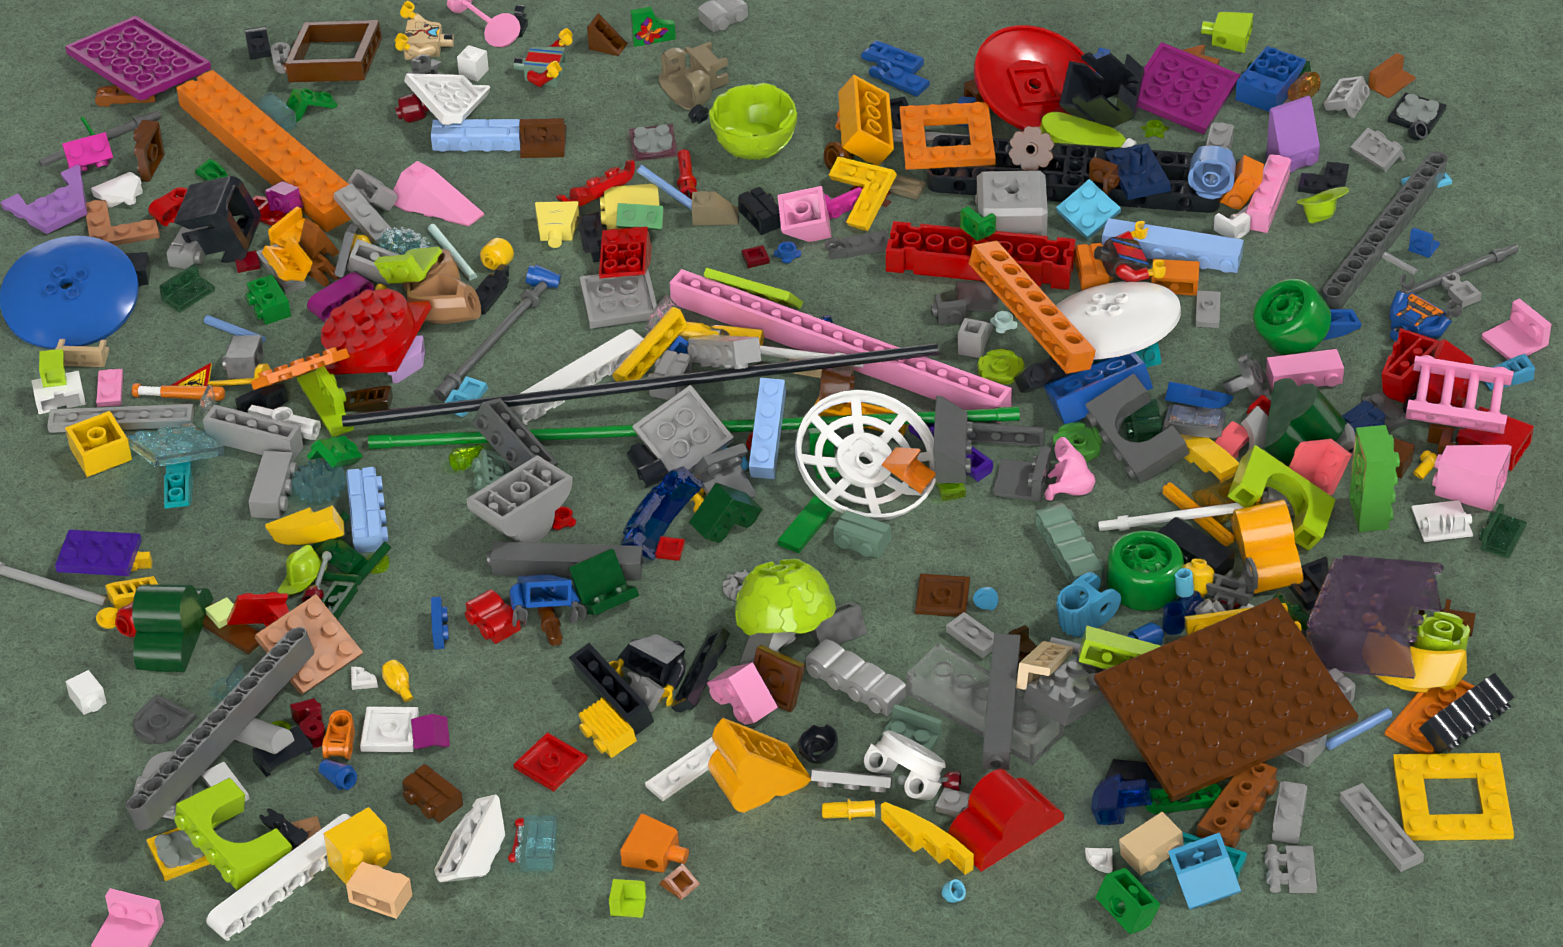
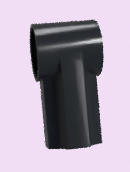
M637 443L631 446V449L627 452V457L636 469L639 480H643L646 484L645 488L668 478L664 463L659 458L655 459L646 445Z

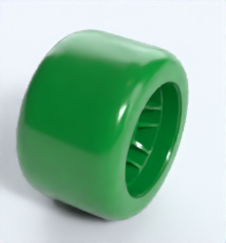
M1296 278L1282 280L1269 287L1260 296L1253 311V322L1256 330L1266 343L1281 355L1307 353L1314 349L1326 337L1332 320L1330 308L1318 291L1309 282Z
M1154 531L1128 533L1116 540L1109 550L1107 558L1108 589L1116 590L1121 596L1120 604L1129 609L1137 611L1162 609L1170 605L1178 597L1176 594L1175 574L1179 569L1184 568L1182 551L1175 541L1164 534Z

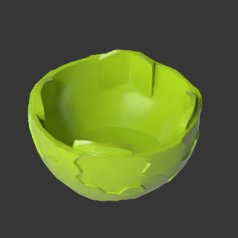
M767 83L733 87L724 94L719 95L711 110H709L711 127L721 146L733 156L747 160L768 159L779 153L791 140L797 124L795 103L789 94Z
M800 559L780 560L778 565H774V562L771 561L756 566L746 576L741 590L737 594L735 603L736 625L742 628L745 634L750 636L756 633L794 632L802 634L815 630L822 621L831 618L836 611L835 600L825 578L818 570Z

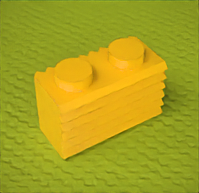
M601 697L592 706H588L587 709L579 713L581 720L580 730L586 738L591 736L594 739L593 743L601 754L606 752L613 758L637 741L633 728L605 698Z

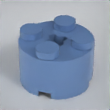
M1201 146L1194 153L1190 162L1188 182L1190 187H1193L1199 196L1207 199H1216L1232 189L1236 171V162L1232 151L1219 146Z

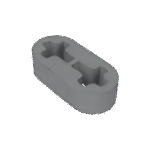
M284 42L275 43L271 47L274 69L278 73H286L281 62L287 61L289 51H291L289 44Z

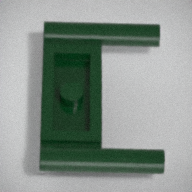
M345 511L340 513V517L345 524L350 516ZM339 537L314 543L312 548L321 557L325 551L330 552L332 558L328 562L342 573L361 575L363 581L388 553L391 546L384 541L368 560Z
M324 571L321 581L333 583L321 601L338 620L358 592L357 585L362 583V576Z

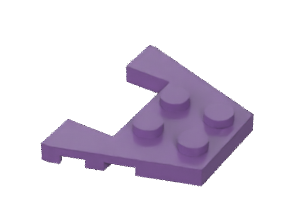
M79 164L61 172V176L67 184L66 187L58 188L55 192L38 198L29 205H26L21 196L16 194L1 201L2 208L6 211H11L19 219L27 220L28 224L46 234L87 215L83 175Z

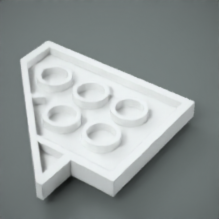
M406 74L404 80L437 117L439 122L445 125L462 123L487 97L490 90L489 85H472L464 75Z

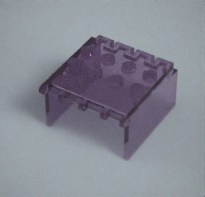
M1350 555L1334 558L1307 621L1309 628L1306 631L1309 644L1326 669L1330 671L1336 668L1340 672L1415 679L1416 674L1409 642H1415L1418 634L1411 630L1413 625L1420 626L1423 624L1424 617L1418 614L1419 609L1441 611L1438 582L1435 574H1441L1444 566L1433 562Z

